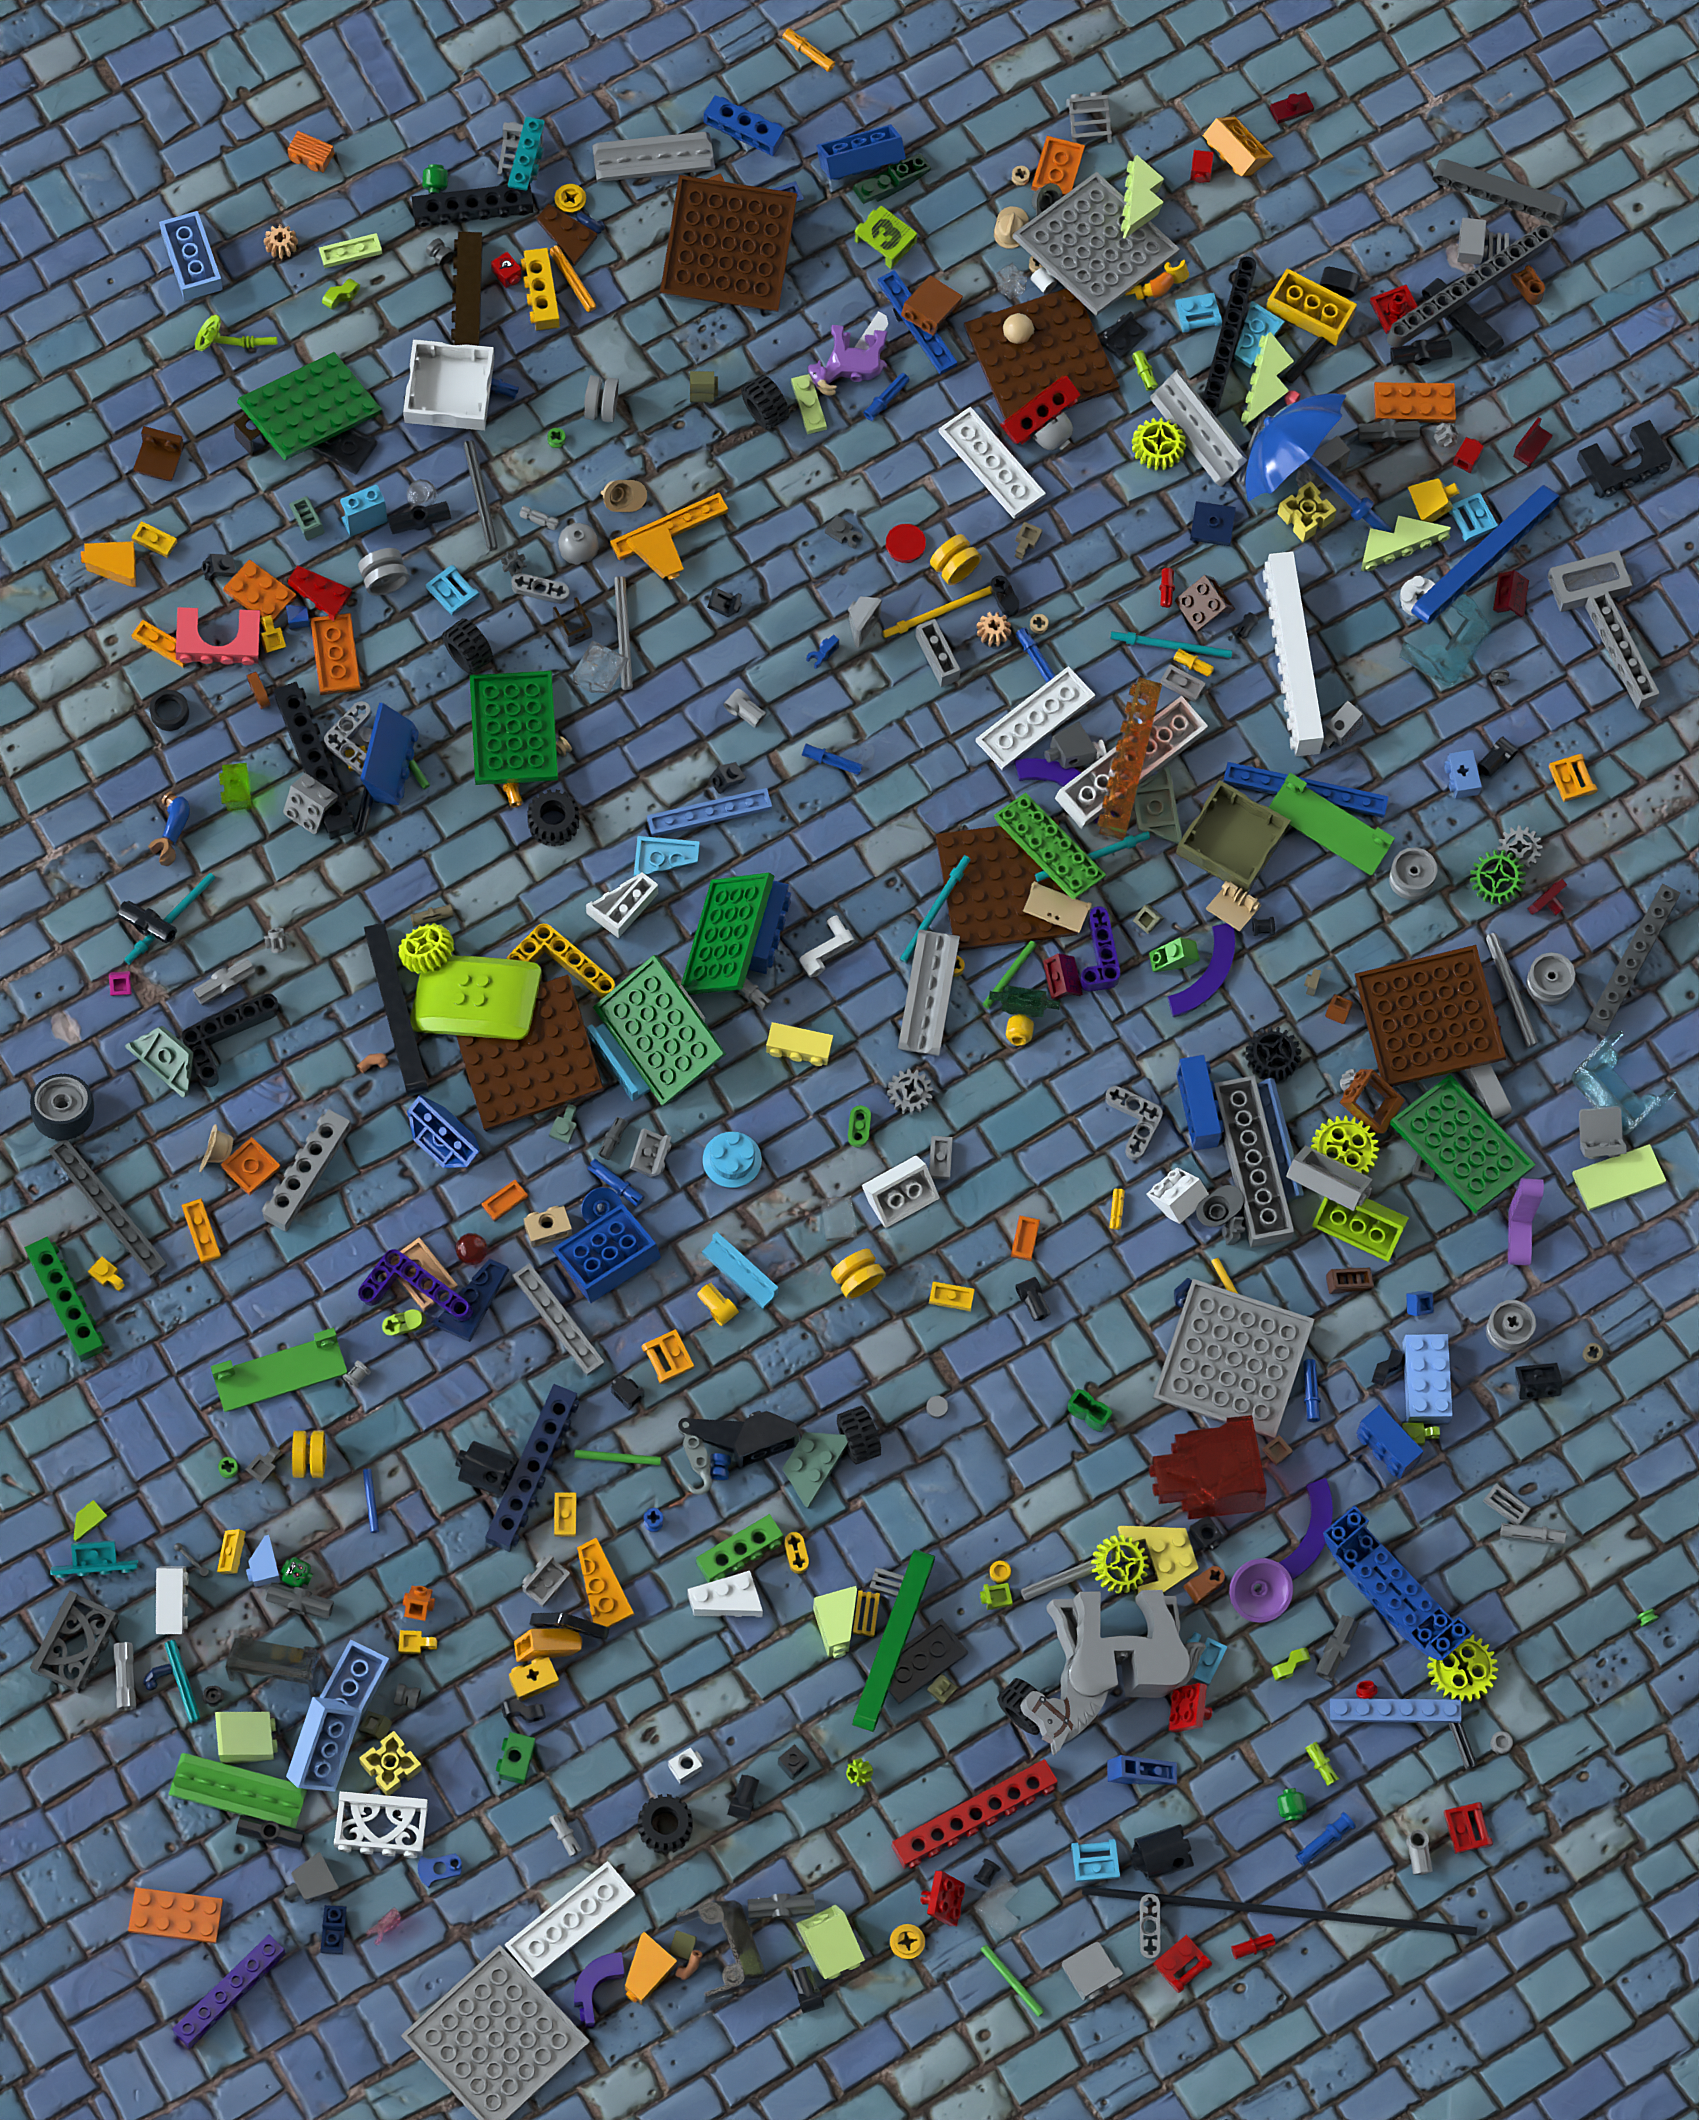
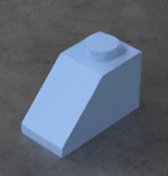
M266 1535L248 1561L250 1568L246 1569L249 1582L253 1581L255 1587L280 1581L270 1537Z

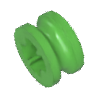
M553 428L548 432L547 441L551 447L560 448L565 444L566 436L561 428ZM553 435H555L556 437L560 435V440H553Z
M231 1457L221 1459L218 1464L219 1473L224 1478L234 1477L238 1472L236 1460ZM226 1463L234 1466V1468H231V1472H227L226 1469L222 1470V1467L225 1468Z
M1654 1608L1637 1616V1619L1642 1622L1640 1624L1641 1627L1650 1625L1659 1619L1657 1615H1654Z

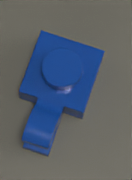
M834 634L829 639H824L819 646L820 650L818 652H810L806 657V661L809 662L812 658L817 659L818 661L815 662L814 668H819L822 662L826 661L839 648V639Z

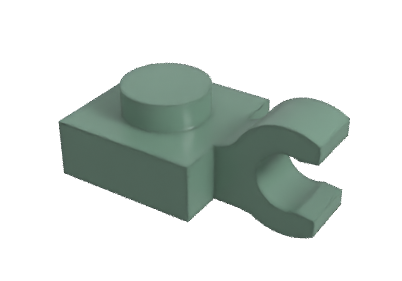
M568 1104L564 1117L557 1116L549 1137L569 1145L577 1127V1124L572 1122L577 1112L576 1106Z

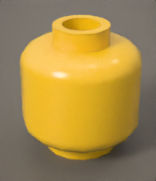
M1024 1014L1010 1017L1006 1026V1038L1016 1046L1027 1044L1033 1036V1021Z

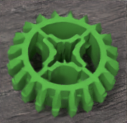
M1494 849V856H1490V853L1487 851L1485 852L1487 859L1484 860L1482 856H1479L1478 859L1481 864L1476 862L1473 864L1478 870H1471L1470 872L1476 876L1470 878V882L1477 883L1472 889H1480L1476 894L1478 897L1485 894L1483 897L1484 902L1491 898V905L1495 904L1496 899H1498L1499 905H1503L1502 899L1506 898L1508 903H1511L1509 896L1512 895L1517 899L1518 895L1515 891L1523 892V889L1518 885L1526 884L1525 880L1520 879L1526 876V872H1519L1524 868V865H1517L1520 861L1518 857L1512 860V852L1505 857V850H1502L1501 855H1498L1497 850ZM1498 861L1494 870L1483 871L1489 864ZM1504 863L1509 864L1514 869L1515 877L1504 873ZM1500 871L1501 876H1504V878L1499 879V881L1496 884L1495 878L1492 877L1497 876ZM1481 877L1492 881V892L1483 887ZM1513 883L1507 891L1498 893L1503 884Z

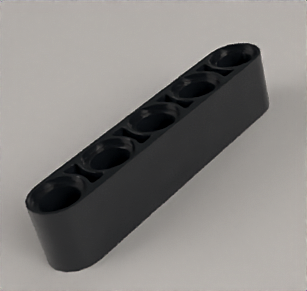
M1436 278L1422 290V295L1427 301L1447 288L1448 285L1441 279ZM1467 303L1444 317L1487 358L1504 345L1502 337Z

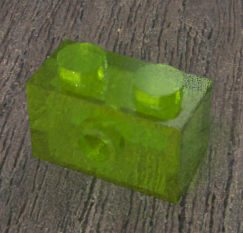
M247 763L222 765V773H219L220 785H224V792H221L222 804H226L227 811L252 809Z

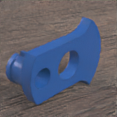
M456 1853L432 1859H426L421 1856L418 1862L419 1878L428 1888L435 1881L461 1875V1859ZM454 1861L459 1863L456 1869L451 1866V1863ZM443 1863L446 1866L445 1872L443 1874H436L433 1870L435 1864Z

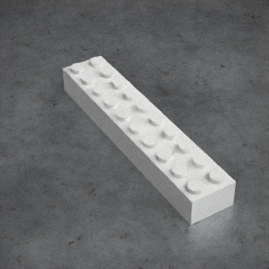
M1294 553L1269 554L1268 561L1265 562L1263 581L1267 582L1268 585L1266 599L1271 603L1269 617L1274 621L1272 636L1277 640L1275 654L1280 658L1278 673L1283 677L1281 692L1286 695L1284 710L1289 714L1287 729L1292 732L1290 747L1291 750L1294 749L1295 756L1320 754L1324 735Z

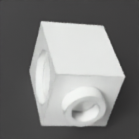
M690 1747L669 1760L668 1766L679 1784L701 1772L704 1761L697 1751L693 1752ZM689 1760L693 1763V1767L684 1769L681 1764L683 1761Z

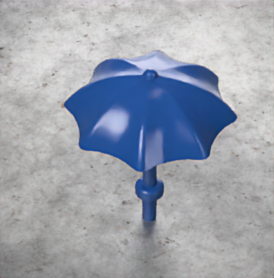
M1333 393L1311 396L1285 406L1273 417L1268 416L1264 419L1265 426L1253 442L1246 469L1245 483L1248 502L1260 494H1271L1291 473L1306 463L1352 508L1350 514L1353 519L1358 521L1363 518L1376 530L1391 532L1392 530L1371 509L1374 504L1372 500L1368 497L1360 499L1313 456L1328 432L1341 419L1342 414L1340 410L1346 394Z

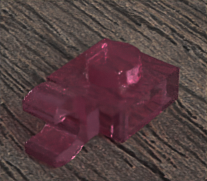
M394 1907L378 1921L376 1926L366 1932L368 1937L373 1933L379 1935L374 1941L375 1945H379L382 1942L383 1932L385 1933L388 1929L392 1931L400 1924V1913Z

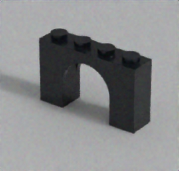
M1650 420L1632 427L1629 435L1641 457V463L1635 468L1623 470L1614 467L1608 462L1597 443L1579 450L1577 461L1599 499L1605 496L1611 497L1618 490L1623 488L1625 490L1629 489L1636 482L1647 481L1652 475L1657 473L1663 474L1670 469L1673 458Z

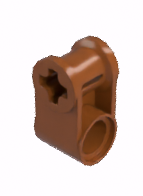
M1527 265L1524 270L1511 274L1512 283L1529 304L1537 305L1542 301L1545 285L1537 276L1532 266Z
M1212 1566L1199 1576L1188 1581L1183 1588L1194 1603L1198 1604L1222 1586L1225 1573L1220 1567ZM1211 1574H1212L1213 1576L1218 1575V1576H1219V1577H1218V1580L1216 1581V1580L1214 1579V1580L1211 1581V1580H1210Z

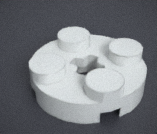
M1415 576L1413 579L1408 580L1400 592L1403 610L1409 615L1416 617L1411 613L1414 604L1418 601L1416 600V594L1424 595L1435 583L1421 576Z

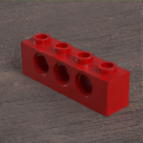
M1062 376L1004 420L1000 426L1013 444H1018L1019 442L1023 444L1031 438L1030 434L1035 430L1039 432L1045 427V422L1049 419H1056L1062 413L1061 410L1066 406L1070 408L1078 402L1076 398L1081 394L1068 376ZM1055 394L1061 396V402L1058 405L1053 401ZM1039 406L1045 408L1046 412L1043 417H1040L1037 413ZM1024 418H1027L1030 422L1027 429H1024L1021 424Z

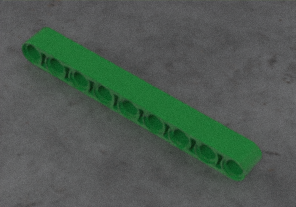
M916 1549L912 1553L854 1715L853 1726L874 1732L933 1568L934 1555Z

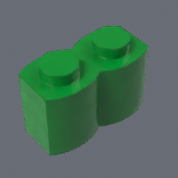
M1077 1389L1068 1401V1411L1074 1417L1085 1420L1087 1425L1095 1431L1103 1432L1111 1421V1409L1104 1403L1095 1401L1084 1390Z

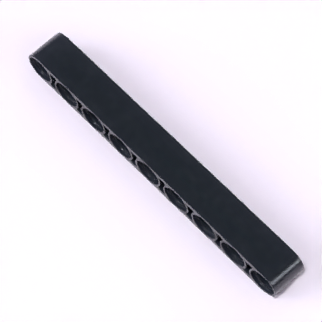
M1247 256L1241 258L1238 263L1202 399L1207 406L1214 407L1210 410L1215 417L1218 415L1256 270V261ZM1238 285H1244V286H1246V287H1245V288H1241V287H1239ZM1234 302H1239L1241 305H1236ZM1229 319H1234L1237 322H1231ZM1223 353V354H1226V355H1228V356L1223 357V356H1221L1220 354ZM1215 371H1221L1223 374H1217ZM1212 388H1216V389H1218L1219 391H1216V392H1215V391H1212L1211 389H1212Z
M385 923L365 926V936L407 1096L428 1092V1086Z

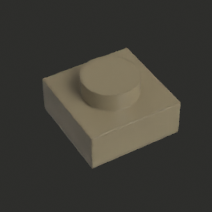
M1314 968L1312 975L1307 974L1304 986L1308 987L1307 995L1314 997L1321 970Z
M1280 1435L1262 1449L1275 1466L1293 1453V1450Z

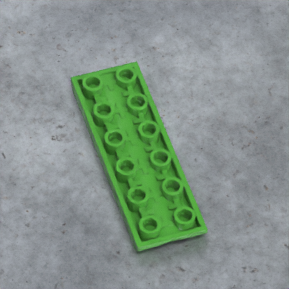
M1026 792L994 814L997 823L1071 899H1076L1106 877V874Z
M181 1753L168 1795L263 1821H274L279 1825L296 1829L308 1789L297 1788L290 1781Z

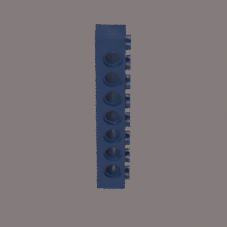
M553 1384L485 1536L486 1543L508 1552L511 1551L512 1546H517L520 1535H518L521 1527L525 1528L529 1518L527 1512L529 1508H534L537 1501L535 1494L538 1489L543 1488L546 1477L543 1476L546 1470H550L554 1463L552 1456L555 1450L559 1451L563 1439H561L563 1431L567 1432L570 1427L571 1420L569 1418L571 1413H576L580 1401H578L576 1392ZM556 1408H563L565 1410L562 1415H557L553 1411ZM548 1427L556 1428V1432L553 1434H548L545 1430ZM539 1446H546L548 1450L545 1453H539L537 1448ZM531 1465L539 1466L537 1472H530L528 1468ZM522 1484H529L531 1486V1489L528 1491H522L519 1488ZM514 1503H520L523 1506L518 1511L511 1509ZM506 1522H511L514 1525L510 1530H505L502 1526Z

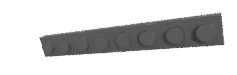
M61 1140L48 1150L50 1155L148 1277L151 1279L167 1267V1263L69 1141Z

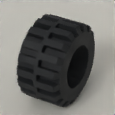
M763 374L742 387V397L747 409L755 421L764 429L770 430L790 417L786 399L777 385L766 375Z
M462 618L442 633L447 651L458 666L467 673L474 674L493 660V653L488 641L471 621Z
M549 789L546 794L542 791L539 793V798L535 796L532 799V803L528 806V828H530L531 835H535V840L538 842L542 840L543 845L547 846V843H551V846H556L555 843H559L561 846L564 845L565 840L569 842L572 840V836L577 834V829H579L578 805L575 803V799L572 796L569 798L568 793L565 791L563 794L557 789L555 792ZM550 811H558L565 816V819L556 825L547 824L541 818Z
M861 1405L837 1414L839 1433L846 1436L849 1444L846 1452L856 1465L881 1456V1443L876 1427L864 1406Z
M1015 1678L1000 1693L997 1701L1003 1712L1018 1727L1027 1733L1037 1735L1040 1732L1039 1727L1022 1713L1020 1705L1030 1692L1039 1691L1028 1682Z
M662 1794L657 1795L658 1798L654 1799L652 1797L648 1803H644L642 1806V1810H640L638 1815V1832L642 1842H645L646 1847L649 1849L653 1848L654 1852L664 1851V1854H668V1851L672 1850L674 1853L678 1851L679 1847L683 1848L685 1842L690 1839L693 1830L692 1813L687 1808V1804L685 1802L682 1803L679 1797L672 1798L671 1794H667V1797H662ZM663 1813L671 1814L678 1820V1828L671 1834H660L652 1827L653 1819Z

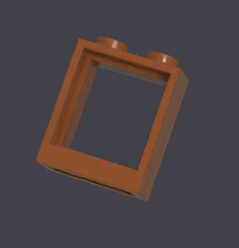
M1360 1069L1355 1074L1350 1087L1345 1090L1343 1098L1339 1103L1356 1119L1362 1121L1365 1127L1370 1126L1369 1131L1371 1133H1385L1391 1119L1395 1117L1405 1099L1373 1069ZM1367 1083L1385 1098L1373 1118L1356 1103Z

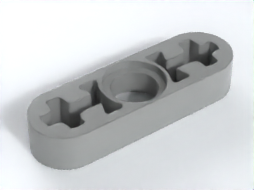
M523 573L514 575L511 580L512 589L517 594L559 604L565 603L569 599V588L564 583ZM520 580L524 581V584H522L521 587H518L517 583H519ZM539 584L546 587V590L542 593L535 591V587ZM559 590H563L561 597L557 596Z
M1147 1894L1141 1898L1139 1904L1140 1953L1146 1959H1153L1160 1953V1901L1157 1896ZM1148 1898H1151L1152 1902H1156V1906L1152 1907V1914L1156 1913V1918L1153 1916L1143 1918V1913L1148 1914V1907L1143 1904L1147 1902ZM1152 1920L1155 1922L1156 1930L1153 1933H1148L1144 1930L1145 1921ZM1143 1935L1147 1937L1157 1936V1940L1152 1939V1946L1156 1947V1951H1153L1152 1955H1148V1951H1144V1947L1148 1946V1939L1143 1940Z

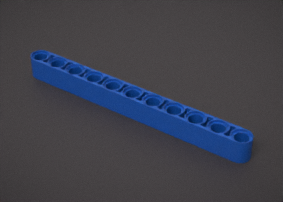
M1542 485L1414 604L1411 613L1426 624L1432 623L1557 506L1561 496L1547 486Z

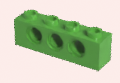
M768 1514L696 1557V1564L708 1583L726 1578V1574L731 1571L734 1573L744 1568V1564L752 1560L754 1562L761 1558L763 1552L768 1549L772 1551L782 1544L783 1534L772 1516ZM756 1536H762L765 1541L762 1544H757L753 1539ZM743 1547L747 1552L739 1555L735 1552V1549ZM719 1558H725L728 1563L720 1566L716 1561Z

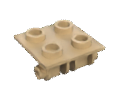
M1225 881L1222 885V890L1206 907V910L1240 932L1261 907V903L1258 902L1257 898L1255 899L1248 895V892L1242 893L1243 889L1240 888L1238 890V887L1232 884L1233 882Z

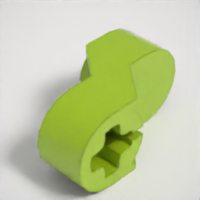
M349 278L342 286L330 287L322 299V304L333 310L340 302L352 301L360 289V284Z
M415 1309L394 1314L383 1321L382 1329L384 1333L391 1336L414 1332L424 1327L427 1320L424 1312Z
M1300 1648L1290 1652L1288 1662L1274 1666L1271 1669L1275 1681L1291 1678L1294 1675L1295 1667L1311 1661L1307 1648Z

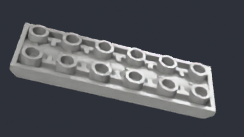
M708 132L600 142L592 145L597 182L715 170L711 136Z
M1179 369L1150 396L1151 401L1167 421L1170 419V425L1177 423V429H1182V435L1186 438L1184 443L1220 487H1223L1249 460Z
M925 930L918 931L898 1049L936 1056L940 1055L960 936Z

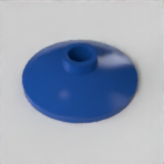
M605 1187L596 1188L589 1192L584 1198L581 1208L585 1222L590 1225L621 1205L622 1201L619 1195L612 1189ZM601 1203L602 1208L597 1210V1205Z

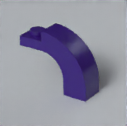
M622 1952L606 1954L595 1959L585 1967L576 1982L574 2007H584L579 2008L581 2022L585 2021L586 2028L595 2027L592 1997L597 1987L608 1980L625 1978Z

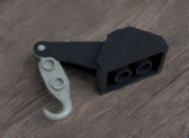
M761 1411L753 1412L749 1415V1418H746L745 1422L682 1418L678 1423L679 1432L685 1435L683 1447L691 1467L704 1481V1486L701 1489H695L691 1484L687 1485L689 1491L696 1495L707 1493L712 1485L710 1458L703 1442L733 1453L739 1469L795 1448L799 1442V1432L795 1422L768 1411L762 1413Z

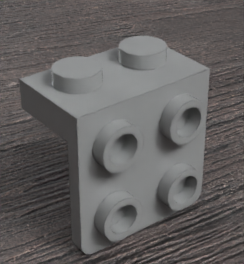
M304 773L291 785L283 813L312 834H316L320 829L325 811L337 801L338 795Z
M1620 1107L1590 1108L1579 1111L1580 1150L1584 1157L1597 1159L1605 1155L1618 1157L1620 1154H1626V1144L1622 1139Z
M1099 1942L1089 1945L1062 1962L1064 1971L1083 2001L1088 1998L1093 2000L1102 1994L1101 1991L1107 1987L1111 1989L1117 1986L1123 1975L1119 1967L1115 1968Z

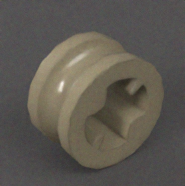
M1590 1343L1584 1348L1582 1355L1586 1362L1593 1364L1601 1359L1603 1350L1597 1343ZM1591 1348L1593 1351L1596 1350L1598 1352L1596 1358H1593V1355L1589 1357L1588 1353Z

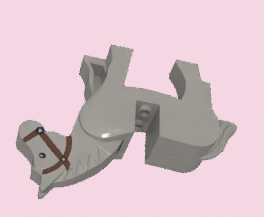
M1141 1590L1135 1597L1136 1604L1143 1612L1147 1622V1638L1139 1636L1100 1637L1101 1591L1079 1592L1074 1599H1052L1046 1606L1047 1612L1055 1622L1057 1636L1067 1660L1060 1679L1061 1699H1046L1042 1693L1032 1691L1023 1699L1020 1706L1022 1713L1039 1727L1042 1740L1051 1744L1052 1755L1060 1751L1064 1743L1069 1742L1081 1733L1097 1716L1107 1695L1118 1685L1116 1666H1122L1126 1697H1164L1173 1689L1188 1683L1193 1677L1206 1645L1201 1642H1190L1183 1645L1179 1638L1180 1621L1176 1596H1164L1163 1590Z

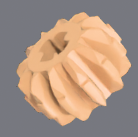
M281 224L277 229L272 226L271 232L266 231L264 245L266 246L267 253H271L273 258L279 255L281 260L283 255H287L290 258L291 252L296 251V245L298 244L295 231H290L289 226L282 228Z
M990 612L987 613V617L982 616L980 618L981 622L977 623V636L982 637V643L988 641L989 647L992 646V643H995L997 646L1000 645V641L1005 643L1007 636L1011 634L1009 629L1011 626L1010 622L1006 621L1005 615L999 617L998 612L995 613V616H992Z

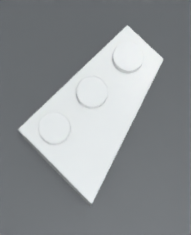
M642 872L624 882L610 893H605L598 900L586 904V914L619 938L658 895V884Z

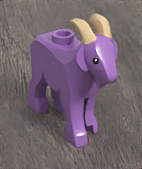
M832 325L831 334L834 337V349L826 368L821 367L820 360L817 364L808 366V373L818 390L824 395L831 396L836 394L835 389L837 386L828 384L840 376L850 378L854 382L871 380L878 376L883 368H887L886 362L880 359V353L885 346L887 331L874 330V335L866 334L865 342L868 344L869 349L863 350L861 348H849L851 333H843L844 326Z

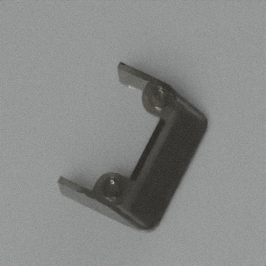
M240 1635L239 1638H235L225 1668L229 1681L234 1682L235 1673L240 1672L307 1684L310 1694L315 1696L322 1660L320 1654L316 1652L317 1649L305 1646L304 1649L256 1641L252 1640L250 1636Z
M735 1900L708 1902L676 1913L677 1925L701 1917L704 1923L709 1925L722 1922L736 1963L728 1965L723 1970L724 1986L704 1992L705 2003L754 1987L763 1982L765 1969L743 1908L739 1902Z

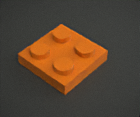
M253 1137L248 1139L220 1164L221 1168L249 1196L281 1168L280 1164Z

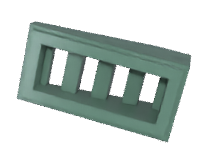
M308 496L289 503L293 515L307 541L325 533L323 525ZM307 506V508L297 511L298 509Z

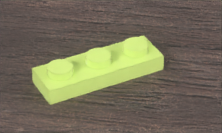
M377 233L319 247V252L325 269L382 254V249Z
M810 375L791 378L792 387L807 434L827 430L824 415Z

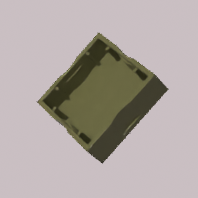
M1219 780L1206 800L1200 815L1191 823L1179 842L1176 854L1224 882H1233L1232 884L1237 886L1238 890L1240 888L1243 889V893H1249L1287 833L1291 820L1266 806L1252 801L1242 792Z

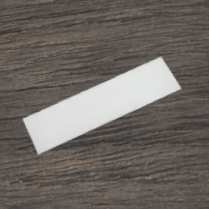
M878 311L854 348L869 349L868 344L865 342V335H874V330L884 331L888 326L887 316Z

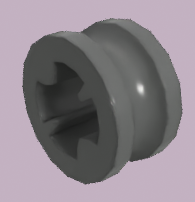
M1504 669L1492 671L1491 676L1493 678L1491 683L1496 686L1508 685L1509 671Z

